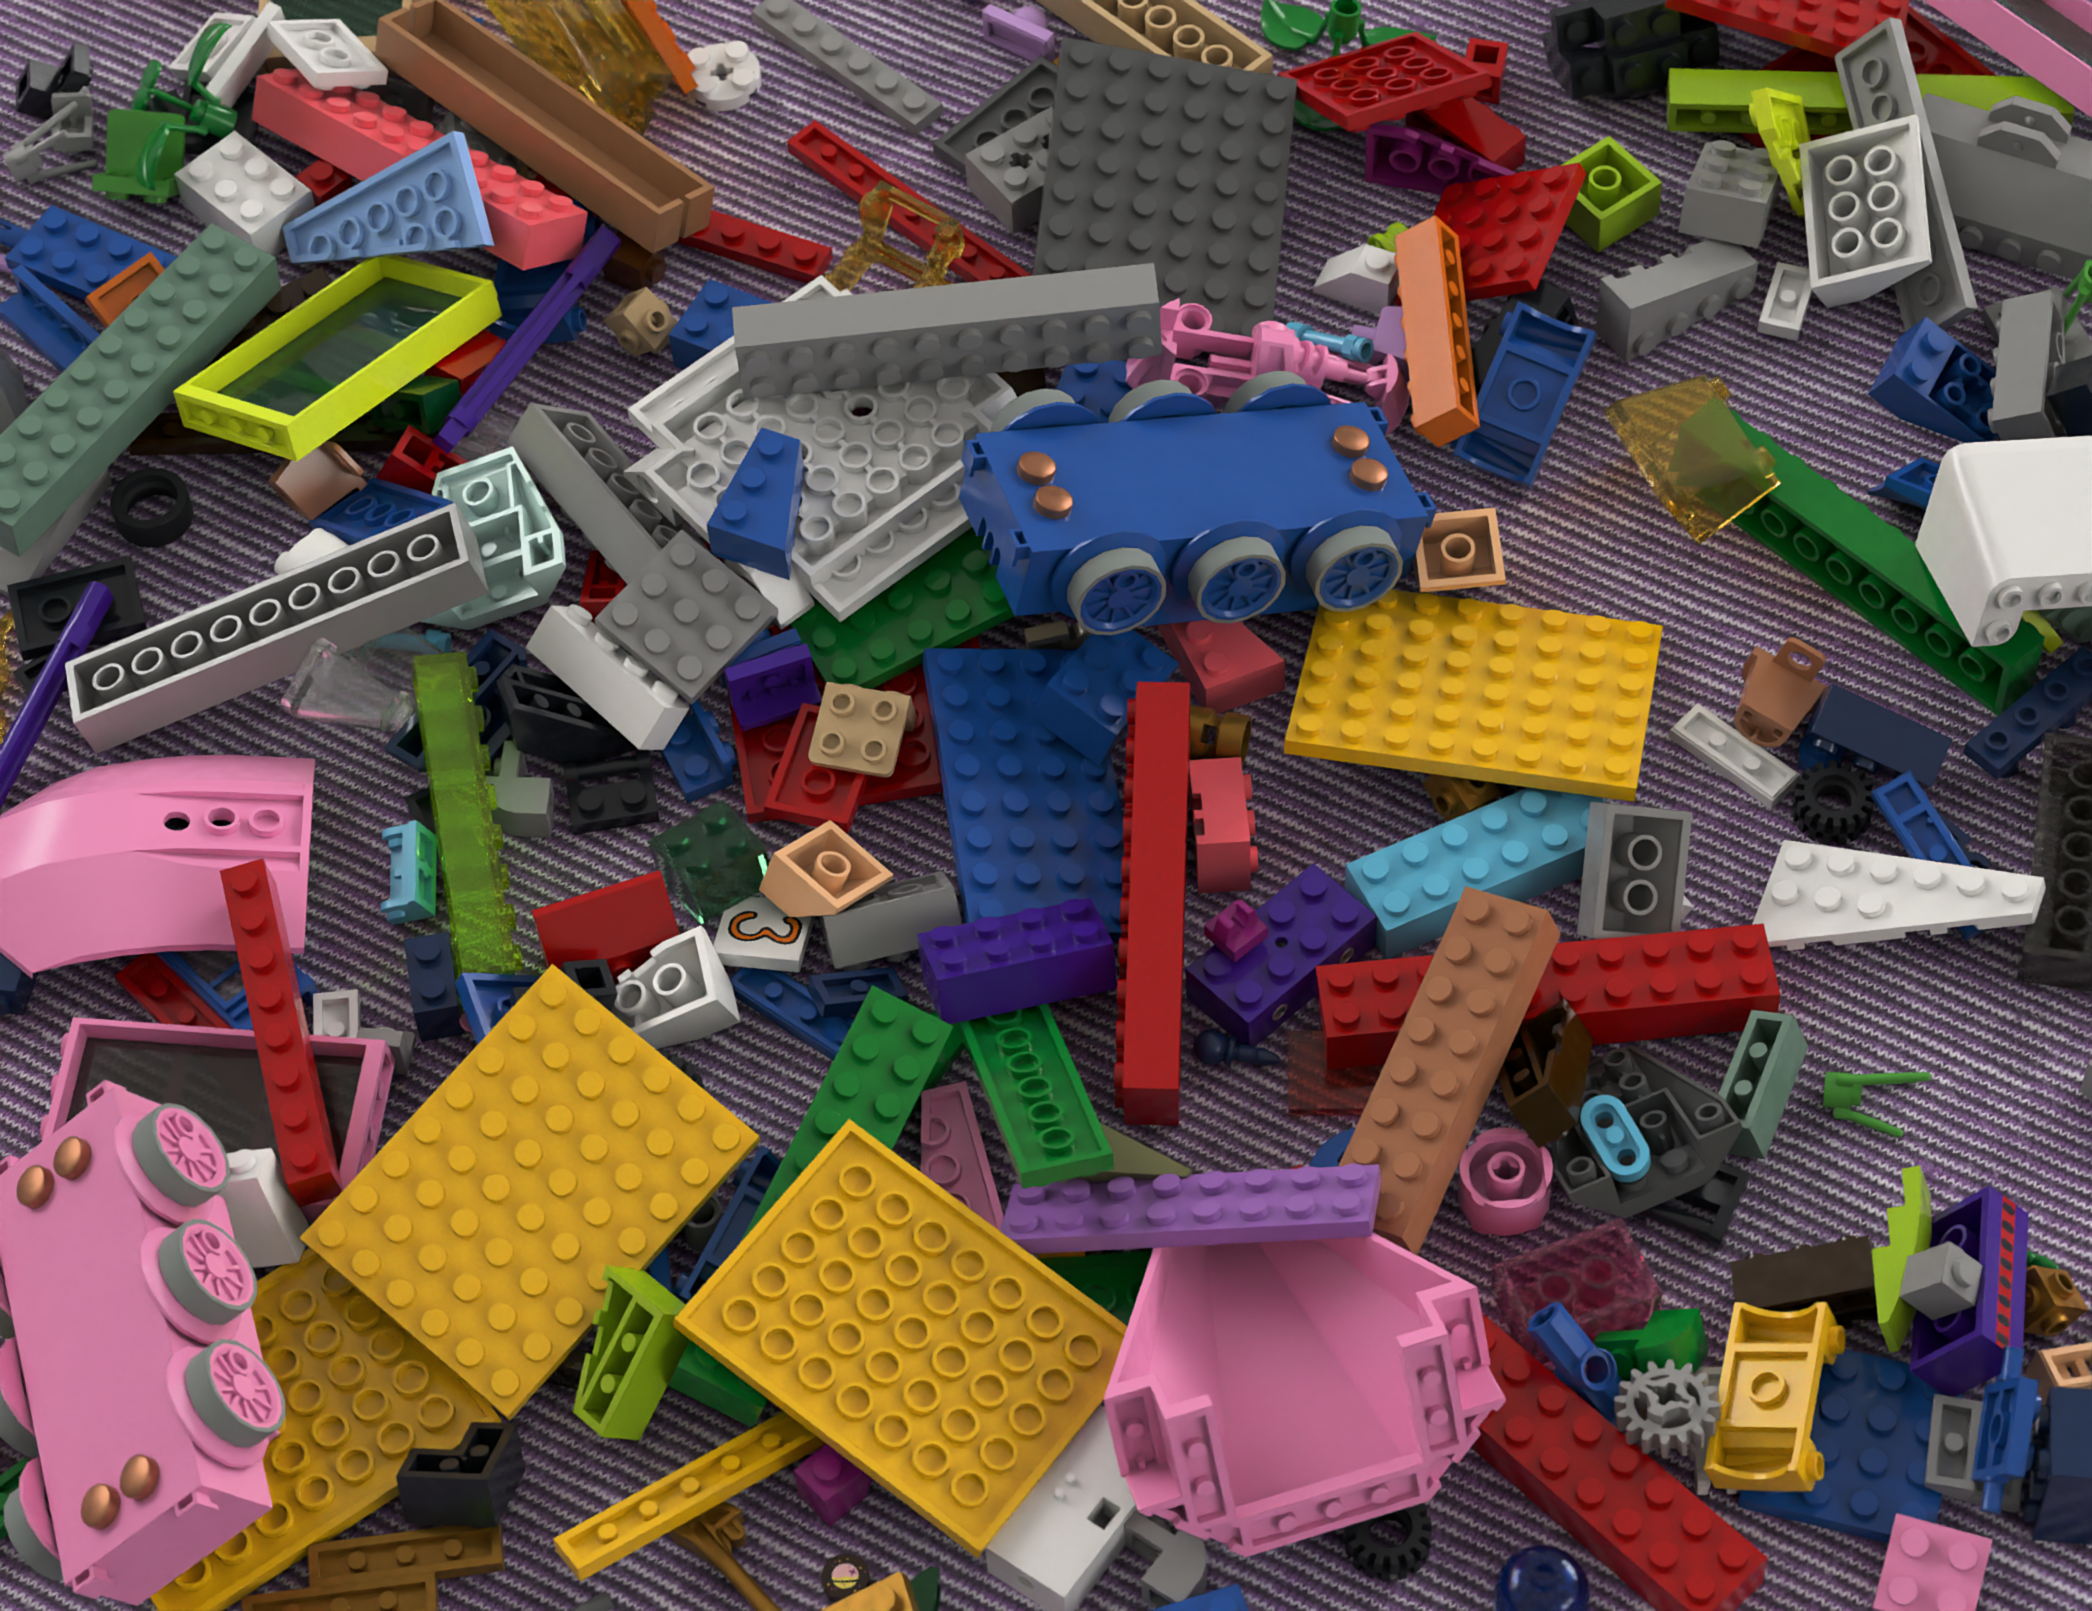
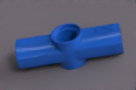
M1554 1302L1544 1309L1537 1311L1528 1321L1529 1327L1527 1332L1554 1364L1555 1375L1617 1428L1614 1400L1615 1396H1619V1383L1623 1380L1617 1374V1365L1613 1355L1605 1349L1596 1348L1561 1303ZM1585 1363L1587 1364V1376L1584 1371Z

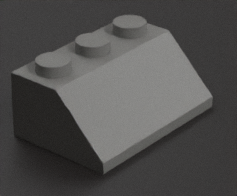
M1590 801L1577 935L1605 939L1680 931L1692 812Z
M943 871L885 884L835 915L818 916L830 961L835 969L843 967L844 972L865 969L869 966V961L886 957V960L889 962L909 958L913 955L912 950L919 949L917 934L932 931L940 926L953 927L962 925L954 886Z

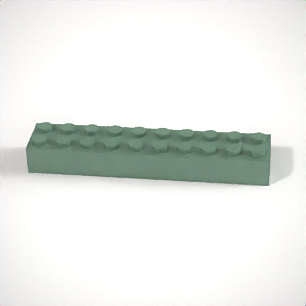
M211 223L0 435V546L21 557L175 399L173 391L199 374L281 290L277 262L274 256Z

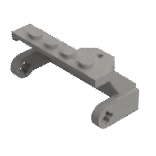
M1926 93L1922 101L1961 246L2034 267L2044 272L2074 279L2083 269L2085 261L2092 260V142L2071 136L2072 126L2055 107L2013 96L1993 104L1991 111H1986Z

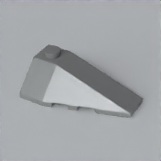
M108 468L21 557L0 546V594L9 597L7 585L39 578L44 574L112 484Z

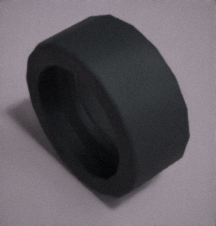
M146 468L134 471L118 483L112 492L110 500L118 532L127 542L139 547L156 548L171 544L184 535L190 527L194 515L186 483L176 473L164 468ZM159 495L168 496L176 500L171 510L159 518L137 520L128 515V512L137 502L147 497Z

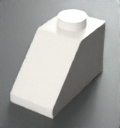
M1365 244L1327 260L1315 282L1313 293L1381 314L1384 307L1394 305L1393 300L1400 285L1399 272L1394 261L1396 253Z

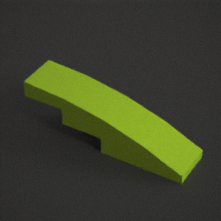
M1920 1165L1902 1169L1905 1205L1887 1208L1890 1245L1871 1249L1878 1323L1889 1352L1900 1350L1917 1310L1900 1297L1907 1257L1930 1249L1931 1193Z

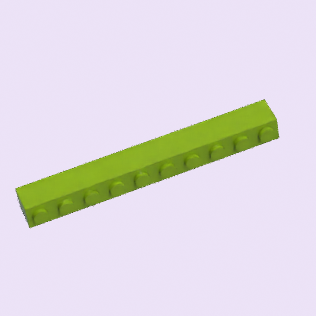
M1669 68L1666 96L1667 131L1759 133L1758 127H1755L1751 121L1749 104L1753 102L1751 91L1766 87L1802 97L1809 134L1837 135L1853 131L1838 72ZM1915 74L1922 100L1925 94L1929 93L1991 111L1993 104L2013 96H2019L2053 106L2071 126L2073 123L2074 105L2034 77Z

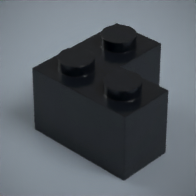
M471 1422L457 1450L411 1448L396 1475L405 1523L426 1524L428 1526H471L473 1528L497 1527L526 1471L517 1424Z

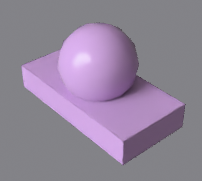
M988 4L982 11L984 40L1032 62L1039 56L1044 57L1051 63L1056 59L1054 33L1047 30L1048 20L1045 13L1038 7L1025 5L1011 14L992 4Z

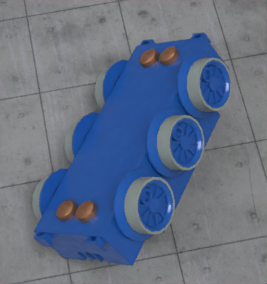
M1273 371L1260 374L1245 382L1231 395L1224 408V413L1221 414L1216 413L1211 402L1196 394H1192L1189 387L1173 380L1161 379L1148 382L1129 391L1114 406L1108 423H1099L1093 411L1075 403L1070 395L1061 390L1040 389L1027 392L1010 401L997 414L991 426V432L975 433L974 440H966L961 457L966 471L959 499L976 535H985L982 548L992 552L989 560L990 565H999L996 578L1014 616L1062 612L1077 619L1082 629L1094 635L1111 636L1130 631L1135 627L1200 620L1231 624L1247 620L1255 615L1318 609L1319 604L1331 611L1349 612L1365 608L1384 597L1395 586L1398 579L1407 578L1425 526L1426 528H1431L1437 511L1428 492H1415L1384 437L1389 423L1380 407H1368L1365 402L1331 404L1326 393L1312 385H1307L1302 377L1288 371Z

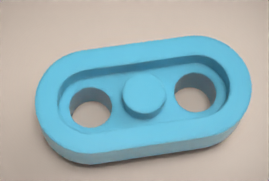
M1598 1095L1588 1100L1581 1110L1580 1119L1583 1132L1612 1178L1620 1182L1639 1180L1649 1170L1651 1157L1645 1139L1624 1104L1611 1095ZM1602 1119H1611L1613 1121V1124L1608 1128L1597 1126L1598 1122ZM1625 1156H1632L1636 1159L1629 1166L1619 1163L1621 1158Z

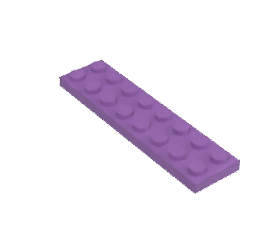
M1353 1163L1338 1167L1315 1168L1303 1166L1297 1169H1255L1246 1172L1228 1173L1211 1171L1205 1174H1192L1188 1178H1180L1176 1174H1163L1155 1180H1134L1128 1176L1116 1177L1110 1182H1088L1085 1179H1072L1065 1184L1053 1182L1043 1187L1033 1186L1022 1189L1021 1184H1013L1000 1232L1030 1254L1372 1237L1382 1178L1379 1164L1361 1165Z

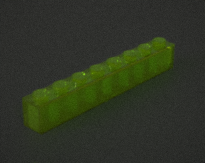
M466 651L414 656L412 682L457 976L459 978L462 972L515 975L516 971H522V954L519 944L512 945L510 930H516V917L513 904H506L504 890H509L510 887L509 872L506 863L499 864L497 850H503V835L500 823L493 824L491 810L497 809V798L494 784H487L485 771H489L491 768L489 747L487 744L480 745L479 732L484 731V715L481 705L474 706L472 693L478 692L476 667H468Z

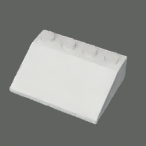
M1916 114L1799 144L1810 284L1812 291L1827 308L1867 299L1932 263L1919 118Z

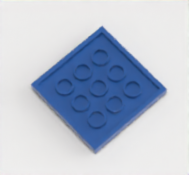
M1845 1349L1843 1354L1837 1355L1834 1364H1822L1810 1438L1816 1447V1451H1820L1823 1454L1824 1476L1822 1480L1816 1481L1813 1490L1810 1492L1741 1490L1738 1507L1888 1544L1896 1513L1936 1524L1942 1493L1925 1487L1924 1482L1934 1394H1942L1910 1372V1364Z

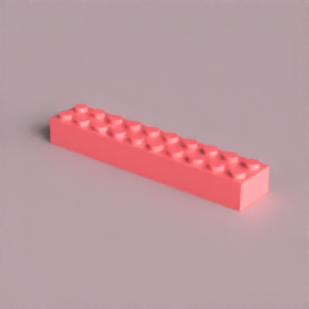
M279 68L275 69L274 73L259 75L256 79L251 120L361 181L368 179L445 136L443 133L435 130L431 123L419 121L407 115L405 109L380 100V96L375 93L366 92L352 86H335L332 90L317 89L311 85L298 69ZM468 148L495 245L481 248L521 270L575 258L582 249L588 212L572 204L573 201L571 199L555 195L544 189L542 183L528 180L516 174L514 168L489 159L488 154Z

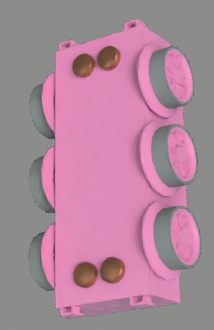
M104 1080L86 1094L88 1106L24 1157L19 1159L8 1155L0 1161V1336L8 1339L0 1348V1437L14 1450L28 1457L35 1458L26 1464L19 1478V1488L9 1495L4 1505V1524L10 1541L22 1559L36 1572L52 1580L64 1581L65 1585L73 1587L74 1593L94 1599L104 1596L138 1606L273 1508L262 1459L269 1442L280 1434L279 1428L284 1421L286 1412L285 1399L278 1380L262 1359L251 1312V1306L257 1296L256 1276L249 1259L234 1239L226 1200L216 1195L226 1187L230 1178L229 1161L223 1145L213 1130L197 1114L184 1106L171 1103L161 1105L128 1092L125 1087Z

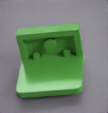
M119 108L110 110L107 116L106 171L93 174L92 190L106 192L105 198L115 200H128L130 194L144 195L143 201L148 203H167V197L179 195L174 174L184 167L186 132L169 131L155 170V191L147 189L138 183L135 169L149 135L152 131H156L161 121L186 125L184 116L173 113Z

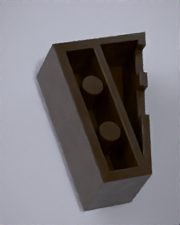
M1565 998L1519 1027L1498 1074L1509 1110L1538 1149L1548 1142L1562 1139L1573 1126L1578 1124L1593 1044V1036Z
M1848 1235L1839 1238L1836 1242L1816 1246L1801 1244L1793 1247L1790 1251L1769 1255L1765 1253L1748 1255L1743 1260L1730 1262L1735 1302H1744L1760 1309L1776 1312L1800 1311L1811 1307L1816 1302H1826L1838 1326H1842L1844 1329H1852V1321L1878 1320L1871 1250L1875 1246L1869 1235L1863 1237Z

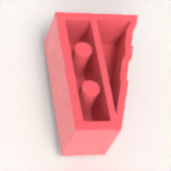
M1200 620L1157 625L1174 659L1179 662L1178 666L1187 683H1190V688L1201 707L1215 709L1216 713L1220 714L1285 690V660L1240 621L1228 624Z

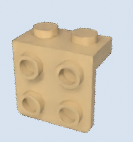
M827 682L808 753L810 762L815 766L886 778L891 776L895 769L904 730L912 732L914 730L917 714L911 696L895 691L884 692L862 688L854 684Z

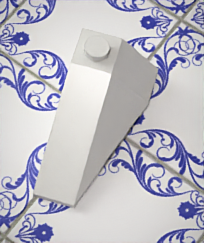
M702 926L661 942L650 951L652 957L633 972L627 969L617 977L620 983L615 986L618 994L611 1013L654 1049L702 1039L740 1022L732 983L706 930Z

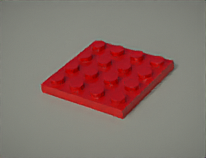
M1418 32L1409 33L1277 73V76L1297 79L1295 99L1349 132L1368 130L1371 127L1370 124L1383 120L1398 121L1405 118L1406 113L1419 109H1437L1442 105V102L1451 99H1469L1476 96L1477 91L1491 87L1490 72Z
M1580 163L1562 166L1555 165L1550 168L1528 172L1522 171L1517 174L1494 178L1488 177L1483 180L1461 184L1455 183L1445 187L1432 217L1436 215L1458 235L1466 302L1536 290L1587 175ZM1397 291L1393 302L1396 306H1402V301Z

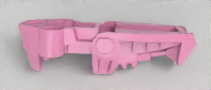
M1180 298L1160 308L1162 355L1149 356L1144 359L1130 358L1127 359L1126 383L1132 389L1144 383L1161 379L1178 381L1189 387L1192 394H1196L1211 402L1215 411L1221 403L1227 404L1231 395L1245 382L1260 374L1273 371L1293 372L1302 377L1307 385H1312L1319 390L1322 388L1324 379L1363 385L1366 393L1375 398V407L1381 408L1389 423L1385 435L1391 434L1401 423L1410 397L1405 378L1392 354H1387L1382 364L1376 367L1368 363L1344 359L1342 354L1328 351L1327 346H1315L1313 342L1307 340L1299 341L1295 330L1288 329L1283 323L1276 321H1264L1255 325L1252 330V337L1211 331L1210 327L1213 320L1209 310L1196 303H1187L1179 308ZM1202 352L1211 353L1207 368L1174 363L1176 358L1193 360V357L1199 356ZM1326 394L1331 404L1353 403L1351 401Z

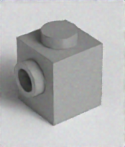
M1950 1241L1907 1257L1900 1297L1931 1320L1973 1307L1976 1303L1983 1265Z

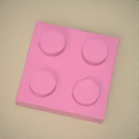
M1896 1513L1872 1610L1976 1611L1993 1539Z

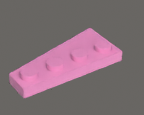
M966 1081L922 1091L920 1172L1000 1231L1004 1215Z

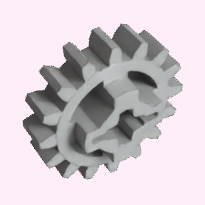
M1670 1359L1667 1360L1663 1369H1658L1657 1365L1650 1361L1648 1362V1372L1645 1374L1636 1369L1631 1370V1383L1621 1381L1619 1383V1396H1615L1614 1400L1617 1428L1619 1431H1626V1442L1633 1444L1641 1440L1642 1453L1648 1454L1653 1447L1660 1448L1662 1458H1667L1670 1449L1677 1448L1682 1456H1686L1687 1445L1690 1443L1698 1448H1703L1705 1446L1704 1434L1714 1436L1716 1434V1421L1720 1420L1718 1389L1716 1386H1708V1375L1704 1372L1694 1377L1692 1364L1687 1363L1681 1370L1675 1369L1674 1362Z

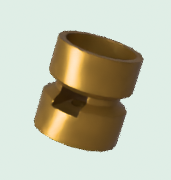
M1190 705V760L1241 757L1243 768L1251 737V716L1226 712L1222 717H1219L1215 709ZM1210 730H1216L1214 746L1208 745Z

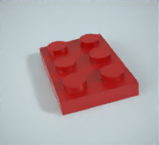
M802 703L764 803V814L766 817L819 827L831 820L845 833L849 834L869 775L815 766L810 762L808 753L820 706Z

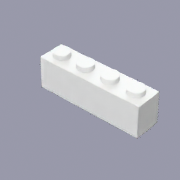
M571 604L569 607L550 606L526 648L639 750H664L689 710V707L677 698L678 692L666 682L657 680L648 672L649 669L634 656L629 655L616 641L591 621L593 617L587 610Z

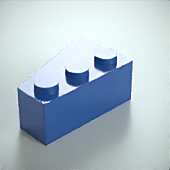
M761 427L707 523L711 552L714 556L790 580L791 556L796 538L795 527L797 514H799L805 472L799 439Z

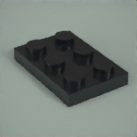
M131 556L7 585L19 650L23 661L38 658L49 651L50 653L52 652L90 581L100 582L108 586L114 599L89 645L131 636L148 629Z

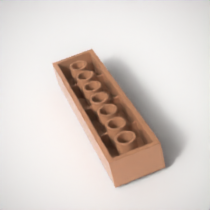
M1465 886L1339 1166L1353 1163L1361 1165L1379 1164L1382 1181L1373 1233L1417 1256L1561 935L1548 910Z

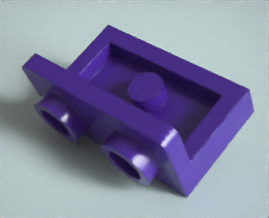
M806 643L795 647L783 648L776 653L754 660L741 661L734 666L724 669L729 700L743 731L797 715L802 703L821 706L822 697L815 682L812 656Z

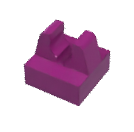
M1241 899L1234 901L1204 924V935L1233 962H1236L1268 937V927L1258 919L1255 911Z

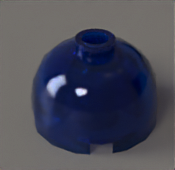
M1537 1544L1521 1548L1505 1560L1495 1578L1493 1602L1495 1611H1589L1591 1589L1584 1567L1572 1554L1556 1546Z

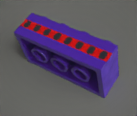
M1990 1185L1931 1217L1932 1235L1930 1248L1950 1241L1983 1265L1975 1306L1935 1320H1931L1917 1309L1913 1318L1910 1372L1945 1396L1957 1397L2000 1375L2005 1346L2023 1349L2029 1214Z

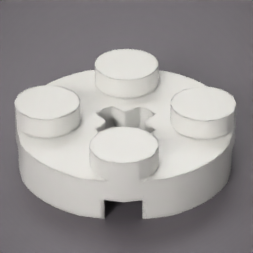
M732 41L730 43L713 44L704 48H694L688 53V57L696 68V71L691 73V75L698 84V87L687 93V96L694 103H696L697 99L700 102L706 103V109L728 111L744 106L750 101L749 95L755 89L757 92L759 91L762 83L760 64L756 56L749 51L746 43ZM727 74V79L719 80L717 75Z

